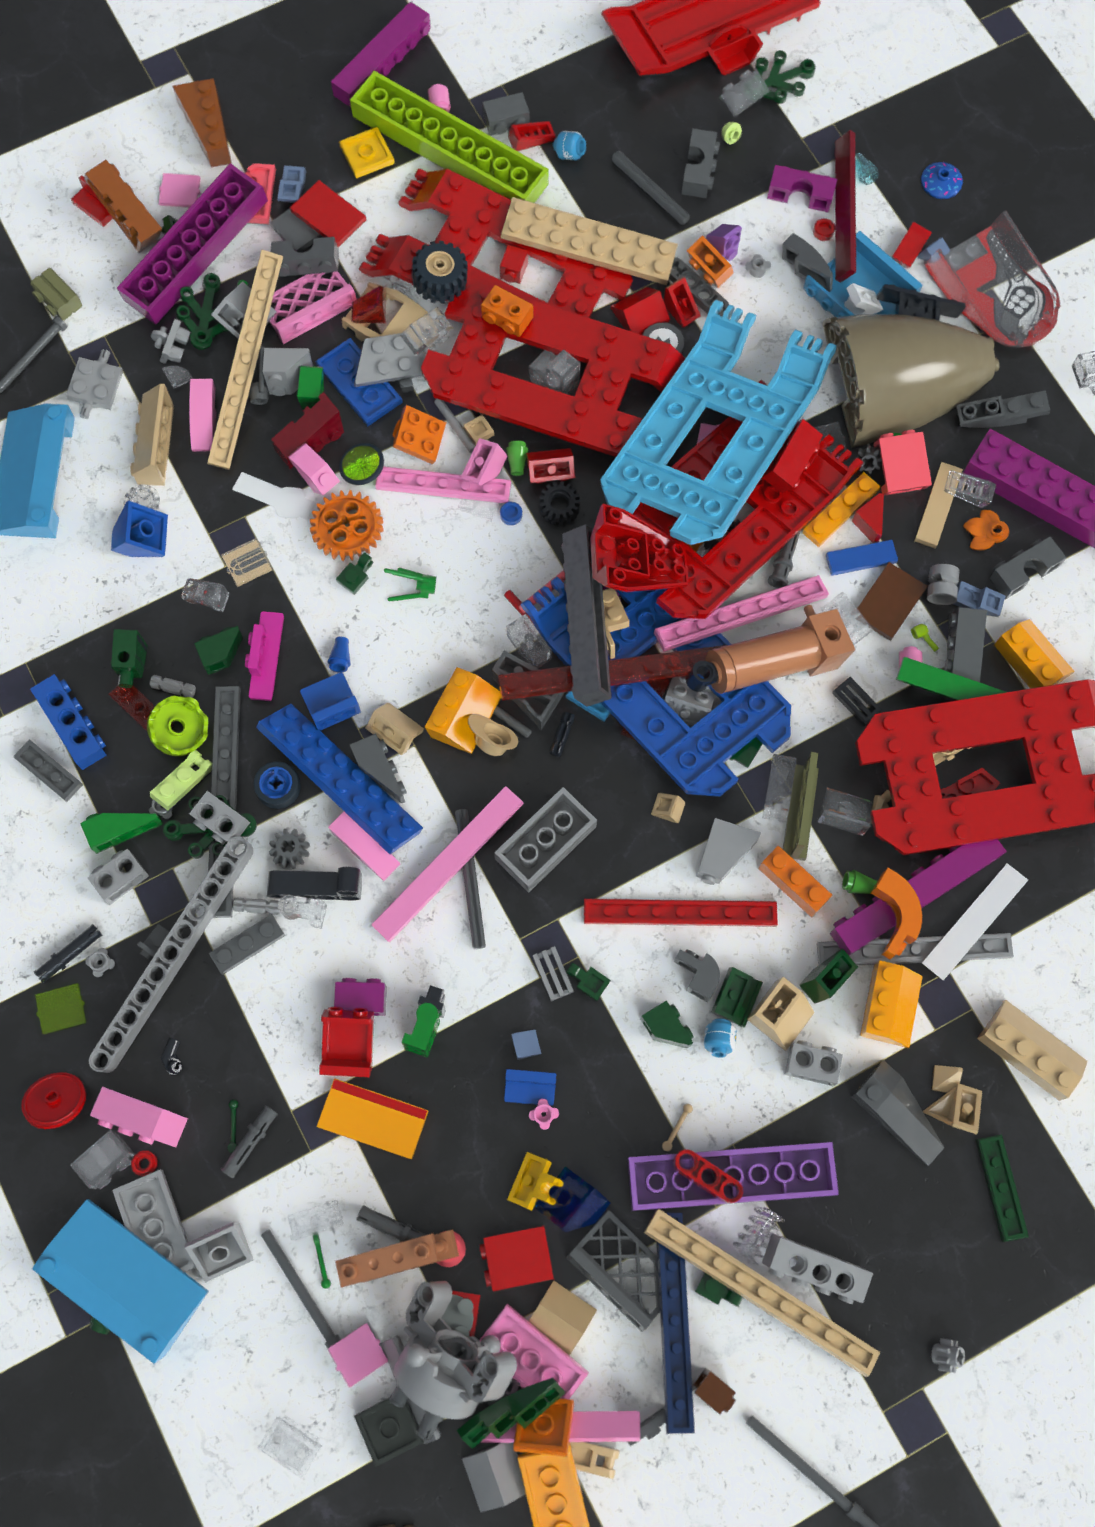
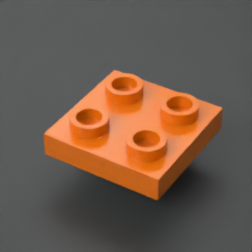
M406 405L403 408L401 418L394 428L393 438L395 439L392 447L433 464L436 462L446 422Z

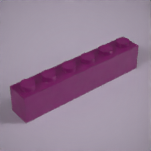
M410 1L331 81L333 96L351 107L350 99L373 71L383 76L388 75L391 69L398 62L402 61L404 55L410 49H413L423 36L429 33L431 29L430 14Z

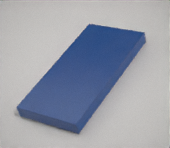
M349 338L316 360L315 364L317 367H323L324 376L368 427L403 403V400L388 382L354 387L361 350Z

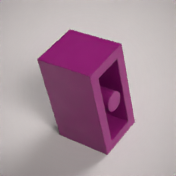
M342 978V982H335L334 1006L351 1011L355 1008H366L368 1011L374 1012V1016H386L387 986L385 983H381V979L370 978L366 979V982H357V979Z

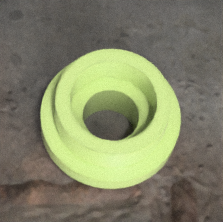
M736 122L725 124L722 129L724 141L728 144L735 143L740 138L741 126Z

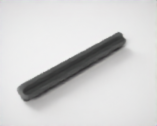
M619 150L613 154L612 161L681 225L689 221L690 214Z

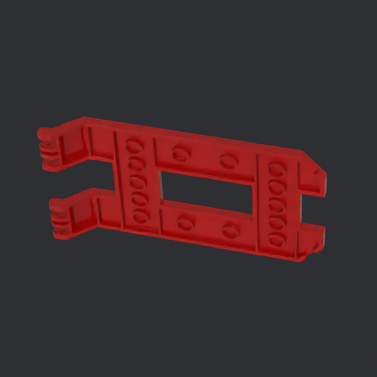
M417 169L414 176L423 183L411 180L409 186L405 189V194L414 199L411 200L406 196H401L398 204L408 211L432 208L448 216L435 239V243L444 241V244L448 245L450 242L454 248L459 247L461 253L465 254L468 263L465 290L478 284L490 287L496 285L512 294L590 318L603 292L621 301L626 297L632 285L633 279L629 274L502 239L501 233L512 200L449 169L431 172ZM379 234L376 238V243L386 249L373 245L370 248V252L367 253L366 259L376 265L372 266L367 262H362L359 267L360 272L369 277L393 275L413 285V257L416 256L417 250H422V246L426 243L410 235L387 237ZM488 237L506 245L528 250V256L564 273L548 303L472 266ZM550 352V353H552V354H554V355H556V356H559V357H561V358H563V359H565V360H570V359H572V358H569V357H565V356H562V355H559V354Z
M478 284L461 291L459 297L454 295V300L449 302L446 308L445 318L463 323L450 356L428 350L421 366V373L427 381L433 397L617 457L643 420L642 418L618 411L630 378L652 384L662 393L686 359L669 343L515 295L533 305V318L521 336L518 337L515 334L505 332L503 328L496 324L488 323L482 317L481 304L493 287ZM506 338L587 363L575 396L494 371L493 368Z
M760 380L758 382L767 386V384L763 380ZM729 416L671 468L704 481L743 422ZM828 434L819 443L820 448L811 456L809 460L811 463L800 475L801 481L794 490L790 489L781 493L761 478L746 501L755 510L707 554L701 557L686 543L680 541L686 546L689 585L686 587L668 588L658 597L656 603L673 618L706 619L824 509L864 462L856 458L849 467L843 464L844 461L850 458L852 452L847 449L837 459L836 457L843 451L845 446L839 444L832 453L828 452L826 448L830 447L835 441ZM641 502L633 513L636 517L669 536L670 529L678 519Z
M1095 680L1074 681L875 714L855 742L860 766L884 763L893 807L872 810L870 812L875 836L883 842L886 841L902 855L1095 823V774L1082 775L1072 731L1095 728ZM1023 740L1033 784L942 799L933 754Z

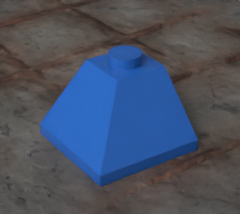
M127 501L112 530L111 551L129 557H164L168 514L132 501Z

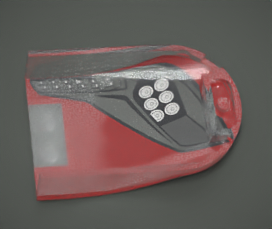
M1007 211L1002 212L989 228L952 248L948 254L944 255L941 249H938L925 265L948 299L965 303L966 306L962 314L1000 344L1017 348L1034 345L1043 340L1053 330L1058 321V310L1060 308L1058 291Z

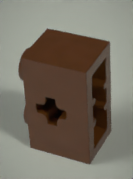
M707 1368L703 1370L692 1385L693 1392L719 1415L723 1411L727 1413L736 1401L733 1398L736 1392Z

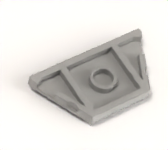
M407 332L364 339L354 387L423 376L421 366L426 355Z

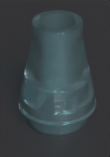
M862 153L856 154L855 167L859 181L865 185L872 184L878 178V168L865 158Z

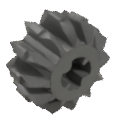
M285 828L283 829V836L275 833L277 841H270L269 843L273 847L269 854L270 856H275L273 862L275 864L281 863L283 869H286L289 863L291 868L295 869V862L297 861L304 865L305 862L301 857H309L310 855L305 850L310 847V843L305 841V834L298 835L297 829H293L291 834H289ZM287 846H290L291 848L293 847L294 850L290 852L288 850L286 851L285 848Z

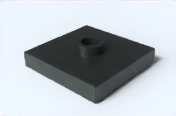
M389 1397L354 1415L375 1467L424 1443V1439H421L416 1433L418 1425L407 1401L405 1406L400 1408L394 1406L390 1402Z

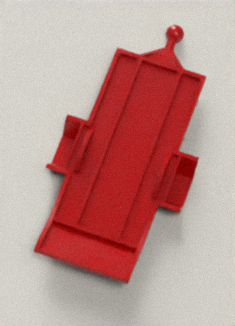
M644 0L632 6L610 7L603 10L601 15L639 75L669 73L709 55L722 75H727L750 65L763 46V42L757 34L765 31L769 35L771 28L794 18L799 22L803 14L819 8L821 1Z

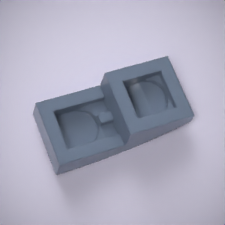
M284 166L283 178L279 184L278 201L296 202L301 198L306 177L305 167Z
M963 581L956 585L958 587L957 602L954 605L962 608L987 610V615L1000 616L1005 595L987 587L981 590Z

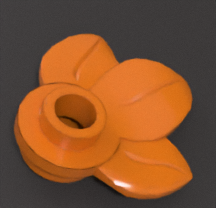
M982 510L980 518H972L963 525L967 532L975 536L970 544V549L987 550L994 543L1003 542L1009 535L1008 525L1000 521L998 514L991 510ZM995 529H1001V530H1002V531L999 532V533H995V532H994Z

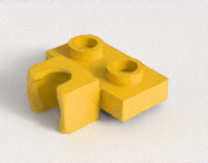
M527 1152L507 1200L531 1211L537 1199L550 1205H555L556 1200L550 1197L549 1190L552 1186L562 1187L563 1181L547 1174L552 1162Z

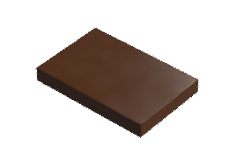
M889 562L852 617L891 641L928 586Z

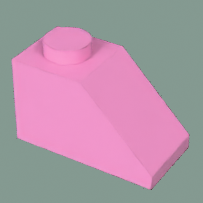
M479 438L460 478L480 486L499 475L507 454L499 444Z
M306 443L288 456L314 493L324 495L340 482L329 465Z

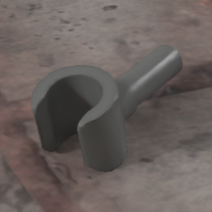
M411 377L398 380L403 393L414 390Z

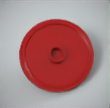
M59 1072L46 1075L34 1082L24 1094L21 1107L23 1115L28 1123L40 1129H53L63 1126L73 1120L82 1110L86 1100V1090L81 1080L72 1074Z

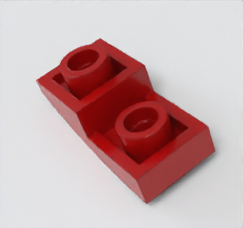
M913 222L894 252L892 259L910 269L932 232Z

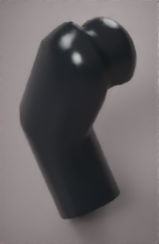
M169 1037L162 1053L161 1061L169 1074L176 1075L182 1070V1063L176 1055L181 1042Z

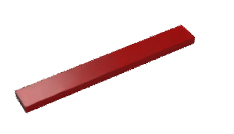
M584 899V924L777 927V901Z

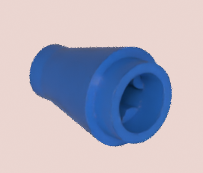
M346 637L335 638V643L328 659L329 668L334 672H346L351 665L349 640Z

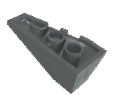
M882 1060L852 1094L851 1098L928 1167L944 1149V1146L903 1077L887 1062Z

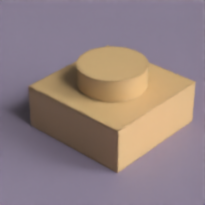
M483 415L463 425L465 432L475 446L479 438L487 440L494 436V430Z

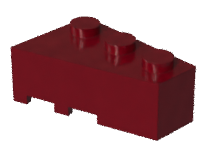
M324 392L318 396L321 399L311 409L307 406L303 410L305 414L296 423L291 421L271 439L275 451L290 469L294 465L288 456L304 443L318 453L326 444L336 441L344 433L339 410Z

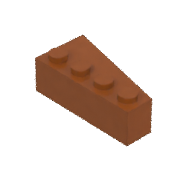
M104 160L85 173L84 180L138 253L159 240L162 228L143 203L135 196L130 185L123 181L113 163L110 165L107 160Z

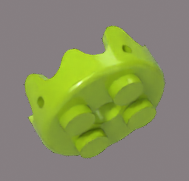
M170 696L159 702L150 712L147 720L148 736L154 746L161 752L172 756H184L195 751L206 740L208 736V717L200 709L196 699ZM179 721L183 725V731L175 733L171 729V722Z

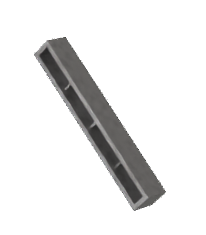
M585 524L562 534V551L564 553L563 570L566 579L564 588L567 593L566 610L569 620L567 629L570 634L569 652L572 666L570 667L573 676L572 694L574 699L588 707L612 698L602 584L593 579L590 538L593 530Z

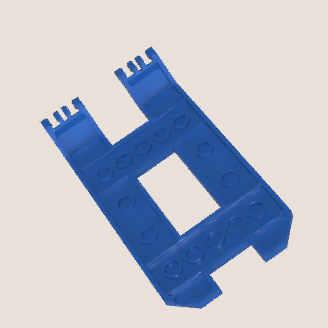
M555 577L551 580V586L559 592V596L555 598L550 589L543 586L540 589L542 595L538 591L533 594L534 600L541 605L542 609L537 611L531 601L527 599L521 603V607L529 615L544 643L570 669L572 661L569 652L570 634L567 629L569 624L566 610L567 593L564 588L565 584L560 578ZM668 588L632 592L617 590L622 599L629 605L624 610L630 623L627 628L610 632L615 643V658L610 659L608 656L612 699L601 703L686 794L720 797L738 782L735 774L724 764L729 758L755 737L771 753L789 740L791 736V704L768 681L723 694L717 693L712 685H708L709 689L722 703L690 728L630 665V663L658 642L654 634L656 628L686 618H673L656 603L658 597ZM719 633L672 650L691 669L696 662L706 661L708 651L731 645V643Z

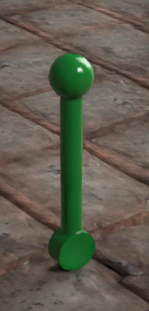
M315 1234L313 1235V1240L322 1275L321 1286L324 1289H328L331 1286V1281L327 1278L319 1235Z

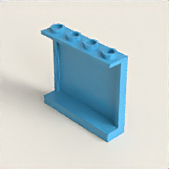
M859 231L856 233V273L841 283L835 280L834 258L828 263L833 274L832 290L828 292L810 275L806 277L803 289L808 296L816 299L824 310L829 311L835 317L854 315L844 305L850 296L846 288L852 283L872 290L876 295L884 284L916 290L917 292L921 291L923 285L864 233ZM880 301L883 310L875 313L896 314V304Z

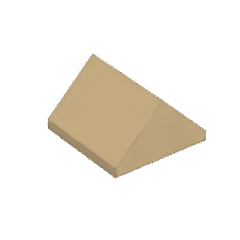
M553 1281L529 1322L570 1356L585 1333L597 1309Z

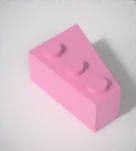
M105 1087L101 1088L90 1116L99 1119L98 1125L109 1129L116 1125L119 1127L117 1131L130 1137H132L133 1133L140 1134L138 1140L153 1144V1141L156 1140L173 1147L177 1146L188 1118Z

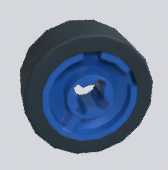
M278 761L262 766L256 773L253 782L255 793L260 801L269 808L275 809L286 808L294 803L301 789L299 777L294 769L288 764ZM275 782L282 783L277 787V789L273 787V784Z

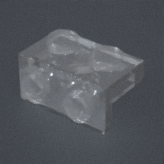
M748 69L739 76L740 81L733 85L731 82L721 89L723 94L719 98L724 100L734 117L770 91L757 69L753 72H750Z

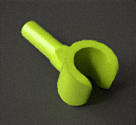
M925 624L914 626L911 629L912 636L915 639L923 637L933 651L936 652L939 647L928 635L927 626Z

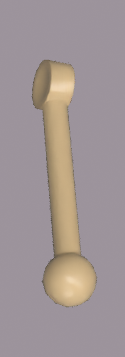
M691 1104L683 1106V1113L670 1137L662 1144L664 1151L672 1149L671 1143L687 1114L693 1110Z

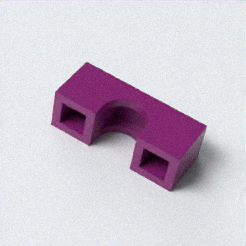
M775 165L767 199L788 204L792 193L803 192L809 197V209L829 213L837 179L826 175L823 176L808 171L792 169L787 166Z

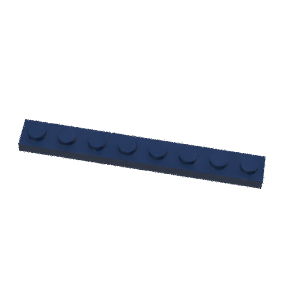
M666 1213L683 1224L682 1213ZM657 1242L666 1434H694L685 1259Z

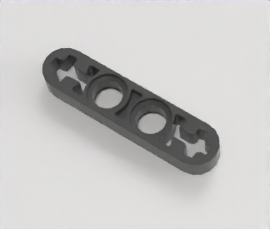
M674 257L672 268H678L677 270H671L669 280L674 283L682 277L693 279L695 283L690 285L689 288L695 303L708 314L713 300L722 301L723 311L721 310L718 315L723 317L729 305L728 301L681 259ZM700 292H707L710 297L702 299L698 294Z

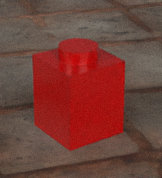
M511 245L507 246L500 264L501 279L509 283L521 284L528 265V250Z

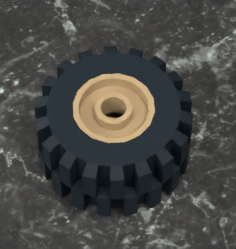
M432 241L429 246L424 244L422 250L418 249L416 256L413 257L412 279L416 292L419 295L422 294L423 299L427 300L429 298L432 303L440 301V304H445L446 300L449 302L453 301L454 295L459 297L467 284L468 263L465 254L461 253L459 247L454 248L450 242L448 245L444 244V241H439V243Z

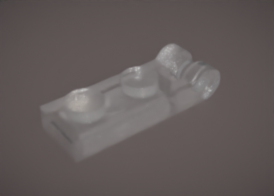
M773 754L762 814L763 819L769 820L771 817L779 819V822L786 823L797 758ZM773 802L781 804V809L772 808Z

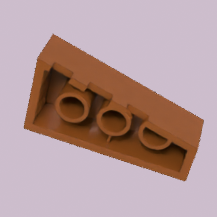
M214 78L173 85L177 103L191 126L210 166L216 167L232 164Z

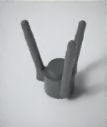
M263 346L260 347L259 382L251 384L248 394L250 402L256 405L266 404L269 400L266 381L264 384Z

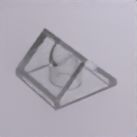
M827 788L817 822L863 836L871 825L870 812L872 811L873 801Z

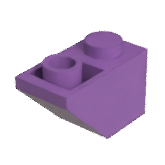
M722 224L706 235V239L726 260L731 261L738 254L742 227L740 225Z

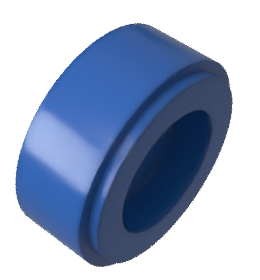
M507 502L502 505L500 509L502 522L511 526L518 524L522 519L521 506L516 502Z

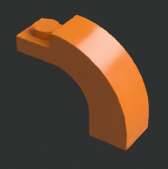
M887 868L880 876L871 894L886 902L895 914V931L881 954L890 960L895 955L900 956L907 943L912 944L917 939L922 925V909L919 898L909 882L892 869Z

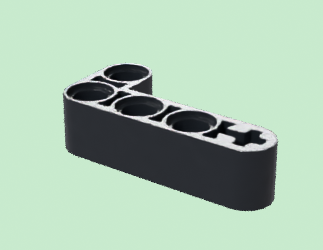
M340 867L338 872L276 870L269 871L267 897L361 900L362 873L360 869L355 867Z

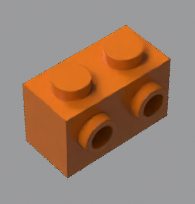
M703 235L687 250L690 258L688 262L696 271L700 269L704 273L702 277L710 286L714 284L719 288L734 274L732 265Z
M496 285L481 304L482 317L490 324H496L503 328L505 332L515 334L518 337L521 336L533 318V305Z

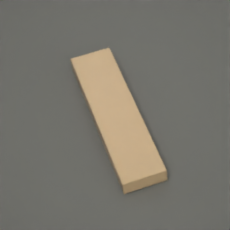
M941 462L914 542L936 549L963 469Z

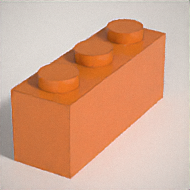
M779 846L766 857L758 868L811 918L832 896L824 886Z

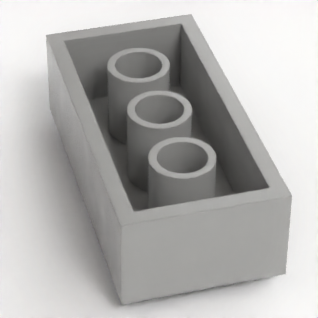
M563 787L494 853L495 860L529 893L596 828L597 819Z

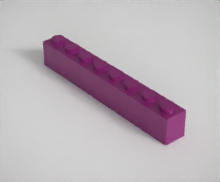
M999 840L951 847L949 849L951 853L944 857L940 854L930 861L931 866L927 869H924L922 866L911 873L913 878L908 880L919 898L921 909L1006 853L1007 851ZM876 896L872 899L874 903L867 907L863 904L853 911V917L847 920L844 916L833 924L835 928L830 932V935L839 948H843L849 956L896 926V918L892 908Z

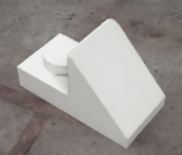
M855 283L846 288L850 296L844 305L854 315L875 314L883 310L874 291Z

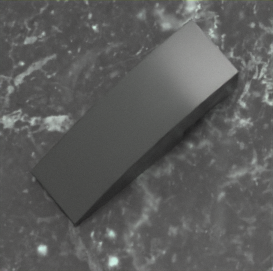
M792 233L783 243L782 259L795 265L796 275L804 279L810 275L830 292L832 290L833 274L828 264L813 246Z

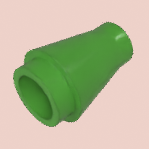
M511 441L506 448L511 475L521 476L524 475L528 448L523 441Z
M852 870V872L846 871L842 881V889L847 890L848 893L871 894L878 880H874L856 870Z

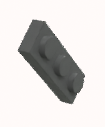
M30 739L13 756L66 802L83 786L78 779Z
M271 914L211 951L209 955L219 972L224 975L283 938L285 934Z

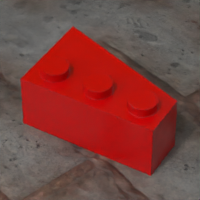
M804 419L798 421L762 478L781 493L790 489L794 490L801 481L800 475L809 467L811 456L820 448L819 442L823 434Z

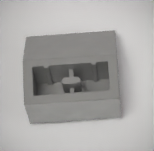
M244 282L240 283L229 293L211 314L238 339L251 293V288ZM270 307L266 325L277 313L272 307Z

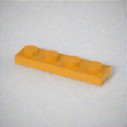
M863 472L809 523L802 533L817 547H820L879 491L880 485Z

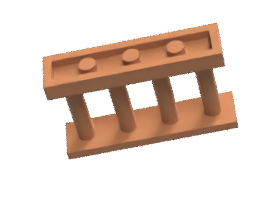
M450 1230L335 1261L340 1287L342 1288L459 1256L454 1231Z

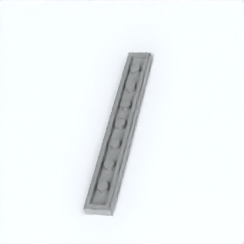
M1011 933L982 934L960 961L1013 958ZM944 936L917 937L912 944L907 943L900 956L895 955L890 960L881 955L890 939H874L851 954L850 958L857 966L875 965L879 960L893 964L922 963ZM835 941L816 943L818 965L840 950Z

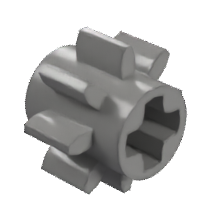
M941 1338L940 1344L936 1343L933 1346L932 1360L935 1364H939V1371L956 1373V1367L961 1368L963 1366L965 1353L962 1347H957V1340Z

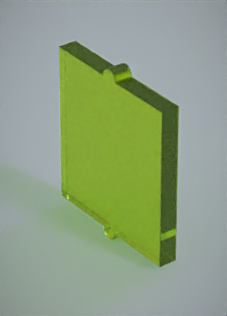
M78 983L35 995L38 1007L36 1015L40 1018L43 1034L86 1023L83 1008L85 1002L81 998Z

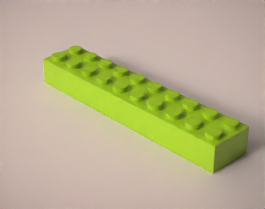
M373 71L350 99L354 118L372 128L378 127L380 133L438 166L449 169L512 200L514 197L535 203L549 185L548 168L376 71Z

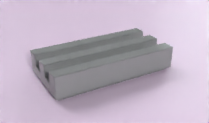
M555 946L539 954L532 955L550 1001L574 992ZM551 954L567 988L564 991L550 961L549 955ZM544 958L558 991L557 994L553 993L539 959Z

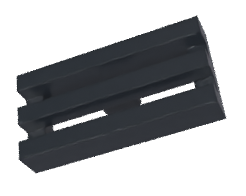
M851 676L832 692L863 726L875 714L882 711ZM847 685H849L862 698V700L873 710L872 713L863 705L860 699L846 687ZM857 707H858L867 717H865V716L857 709Z

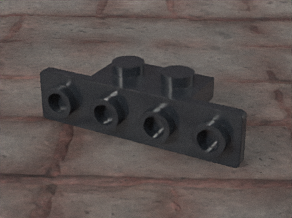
M884 284L877 294V300L896 304L897 315H910L940 321V315L958 318L966 306L965 303L958 302L957 300L941 298L936 295H929Z

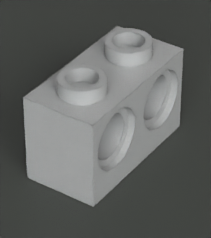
M206 791L189 813L195 818L193 823L203 831L209 828L214 832L211 837L222 845L233 837L241 836L250 824L247 819L208 791ZM213 808V815L210 818L205 819V812L208 809ZM232 822V829L229 832H223L224 825Z
M128 849L114 854L110 862L96 867L92 871V875L88 877L93 887L109 905L149 877L148 873ZM127 863H132L131 870L123 873V866ZM112 878V883L108 887H102L105 879Z
M798 1040L797 1043L790 1045L784 1075L835 1086L838 1083L843 1054L836 1053L837 1049L822 1046V1049L812 1047L810 1042ZM797 1053H803L807 1057V1065L802 1066L797 1063ZM822 1059H827L831 1062V1071L827 1072L821 1068L820 1062Z

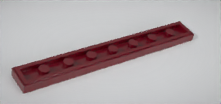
M851 130L835 141V178L837 179L835 187V280L840 283L856 273L855 133Z

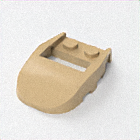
M369 282L367 284L368 287L347 316L342 318V327L344 329L347 327L355 332L356 338L362 342L367 338L407 332L425 354L436 337V327L431 315L400 291ZM388 299L399 301L403 304L381 335L367 328Z

